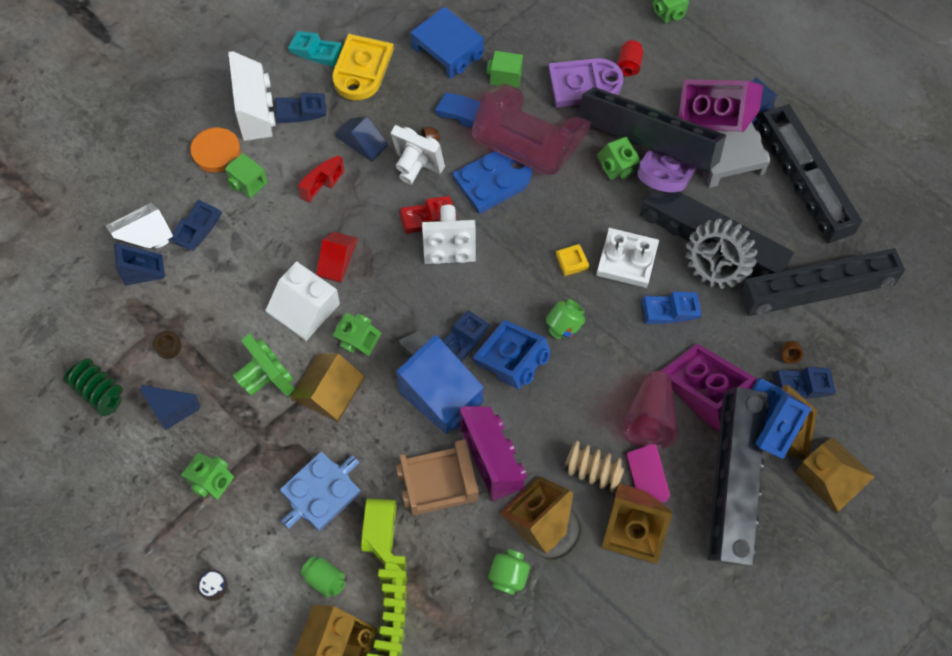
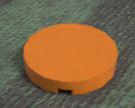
M220 127L209 128L200 132L191 144L193 161L200 169L211 173L225 171L230 161L236 159L241 154L240 143L236 135L230 130Z

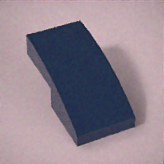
M300 93V98L275 97L276 123L303 122L326 116L325 94Z
M198 199L188 218L181 219L172 234L173 237L169 240L193 252L213 229L222 212Z
M468 310L453 325L452 332L443 342L462 362L489 327V323Z
M806 367L802 371L778 370L773 374L776 386L782 388L784 385H789L804 399L825 397L836 393L830 368Z

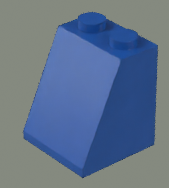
M434 335L396 371L399 393L445 434L451 429L456 430L460 427V408L464 406L480 407L484 401V387L437 335Z

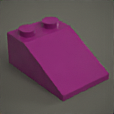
M698 343L659 372V376L694 413L718 431H720L723 391L735 387L752 390L757 381V378Z

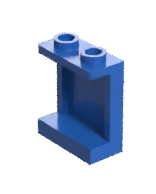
M444 6L411 31V47L417 53L422 49L426 50L447 68V76L452 79L457 74H461L473 61H477L482 57L484 53V38Z
M758 378L752 390L768 393L767 402L769 410L765 419V427L755 444L759 448L783 459L812 408L782 388L762 378Z

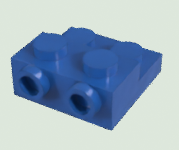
M503 320L473 356V360L476 365L495 373L499 381L519 390L523 384L528 385L532 382L534 371L540 364L545 365L548 362L551 350L545 337Z

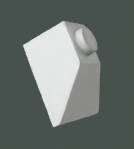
M152 203L105 225L113 238L147 248H160L169 243L168 239L173 237L159 209Z

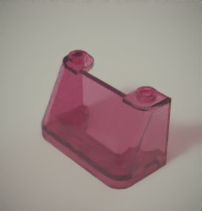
M507 83L485 92L472 127L474 139L478 143L546 175H554L562 169L587 135L592 123L575 116L568 119L563 128L560 129L521 111L524 102L522 92Z

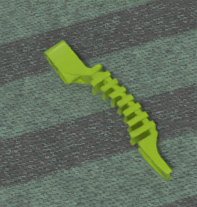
M367 498L361 549L363 552H373L385 566V569H379L378 572L380 583H386L382 584L383 597H386L384 598L383 605L386 606L385 611H387L383 612V620L385 621L384 625L393 626V628L380 626L379 634L382 635L381 639L390 640L391 642L375 640L374 648H376V653L402 656L403 646L400 643L404 642L405 637L404 629L402 628H405L406 624L405 614L407 605L406 600L403 599L407 597L405 586L407 585L405 556H393L392 554L396 500ZM367 653V656H381Z

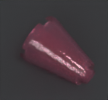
M655 371L645 376L624 418L622 431L624 430V437L632 444L639 447L656 444L661 445L660 449H664L673 445L677 440L678 425L672 381L663 372Z

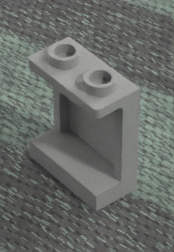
M752 122L744 132L717 131L726 134L720 162L710 171L701 170L708 188L718 186L720 178L752 170H757L759 175L765 174L770 164V156L768 151L764 150L761 144L760 133L755 130Z

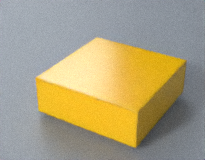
M580 244L556 251L555 256L564 277L588 270L589 263Z

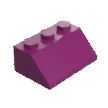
M684 79L679 118L715 131L744 132L760 111L763 85L739 80Z
M464 406L460 408V430L492 502L523 490L524 479L527 478L522 463L517 464L513 456L515 448L510 438L505 439L503 435L504 425L498 414L494 415L491 407Z

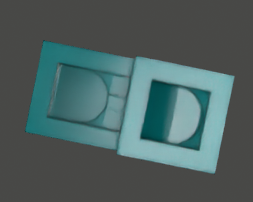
M303 31L296 32L288 47L289 52L297 56L334 67L343 49L341 42L320 40L318 33Z

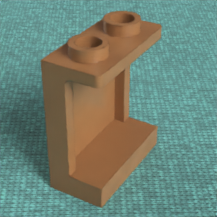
M466 440L455 442V448L412 458H406L405 454L400 455L401 464L396 465L399 481L405 480L407 490L402 491L405 508L411 507L412 516L478 501L479 492Z

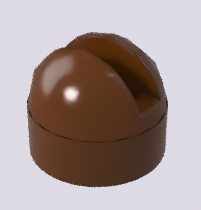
M422 127V137H431L439 142L440 135L436 128Z
M795 340L784 342L780 349L783 361L788 364L799 362L804 355L801 345ZM792 349L793 354L788 355V350Z

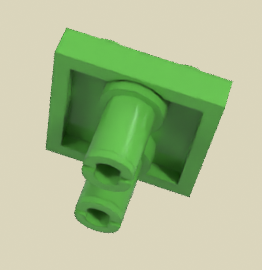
M250 333L245 336L241 341L253 356L248 364L233 374V377L241 387L245 388L253 396L271 381L286 396L294 392L295 388L290 383L293 377L278 361L279 359L261 338L256 341Z

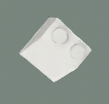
M296 261L279 279L266 308V313L307 341L340 305L336 288Z

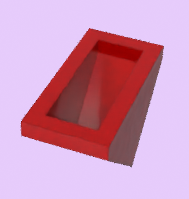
M332 232L322 239L316 275L341 283L357 245L358 238Z

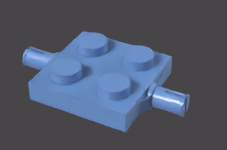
M321 451L280 489V492L291 503L293 508L281 520L283 525L290 529L292 525L302 518L310 522L320 532L361 493L360 489L348 476V473L359 464V461L351 455L339 466L333 463Z

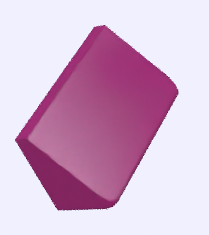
M656 444L627 453L626 456L635 488L647 491L661 503L667 502L670 493Z

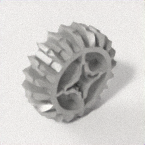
M721 218L717 219L715 223L709 220L705 223V226L699 225L696 228V232L690 235L691 241L686 244V248L689 251L685 257L692 259L688 263V267H695L696 270L693 272V276L700 274L702 276L701 283L709 280L711 287L718 283L721 289L725 288L727 284L732 288L737 282H744L746 276L752 273L751 267H754L756 264V259L753 257L756 256L757 250L751 247L755 244V240H747L750 233L749 231L742 233L740 231L741 224L732 227V219L728 220L725 224ZM710 237H721L717 243L704 242L705 239ZM724 265H738L737 268L732 270H722Z

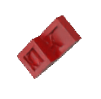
M338 155L323 162L303 178L298 184L302 200L310 203L323 185L330 189L333 188L345 172L341 156Z
M450 196L426 199L424 205L400 208L399 216L405 234L423 231L422 222H441L440 208L444 205L453 206Z

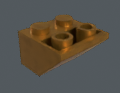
M313 604L294 656H367L377 628L335 606Z

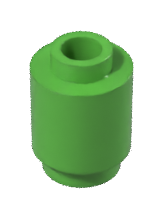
M311 557L301 570V575L305 578L304 581L326 598L332 595L337 596L343 590L346 583L344 581L345 574L322 557Z

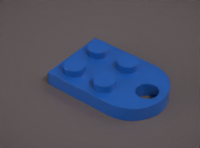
M502 148L452 173V179L478 214H481L523 191L531 181L532 164L529 158L521 151L512 148ZM513 163H521L524 167L522 169H514L511 165Z

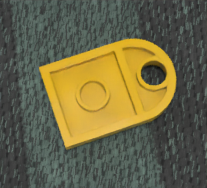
M348 34L333 71V83L336 91L342 97L349 100H363L374 95L381 85L393 54V43ZM350 85L359 86V88L356 90L348 89Z

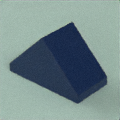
M367 116L350 118L335 133L336 138L371 162L388 146V143Z
M119 243L114 245L115 266L125 286L159 280L165 277L162 254Z
M144 385L141 387L142 394L165 430L200 409L201 404L195 394Z

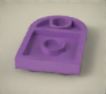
M596 58L549 63L548 65L556 108L581 105L582 94L593 87L619 95L622 90L623 73L610 60ZM611 76L617 80L609 82L605 78Z
M649 149L640 163L638 177L644 184L656 190L679 192L686 188L697 168L688 162L676 161L672 156L656 153Z

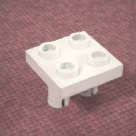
M395 125L391 136L397 155L401 157L396 164V168L401 171L400 179L412 185L421 167L441 174L445 164L440 144L431 137L424 138L417 135L411 128H401Z
M444 205L440 208L441 222H422L425 264L476 262L475 220L456 221L455 207Z
M609 228L596 276L647 288L659 240Z

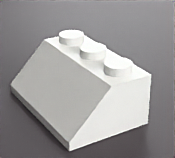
M229 52L235 112L243 140L273 137L272 127L276 126L274 112H269V107H273L271 92H267V88L271 87L269 74L264 73L261 63L236 52Z

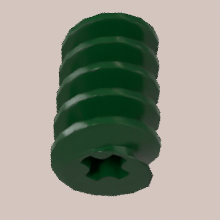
M92 359L82 360L70 367L64 374L63 381L72 390H75L86 403H89L94 410H97L99 415H110L120 406L122 402L120 397L123 391L122 386L115 385V380L108 378V374L105 371H101L99 365H94Z

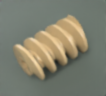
M576 440L569 452L563 470L568 466V475L573 476L579 470L580 480L589 475V484L592 485L600 479L601 489H604L610 483V492L614 494L625 470V467H621L622 459L618 457L614 463H611V454L609 453L601 459L600 449H597L591 455L590 445L588 444L581 451L579 450L580 441Z

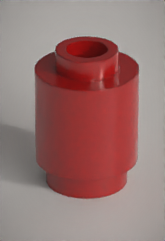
M626 41L620 49L617 66L621 69L624 76H634L640 72L644 51L641 43L638 41Z

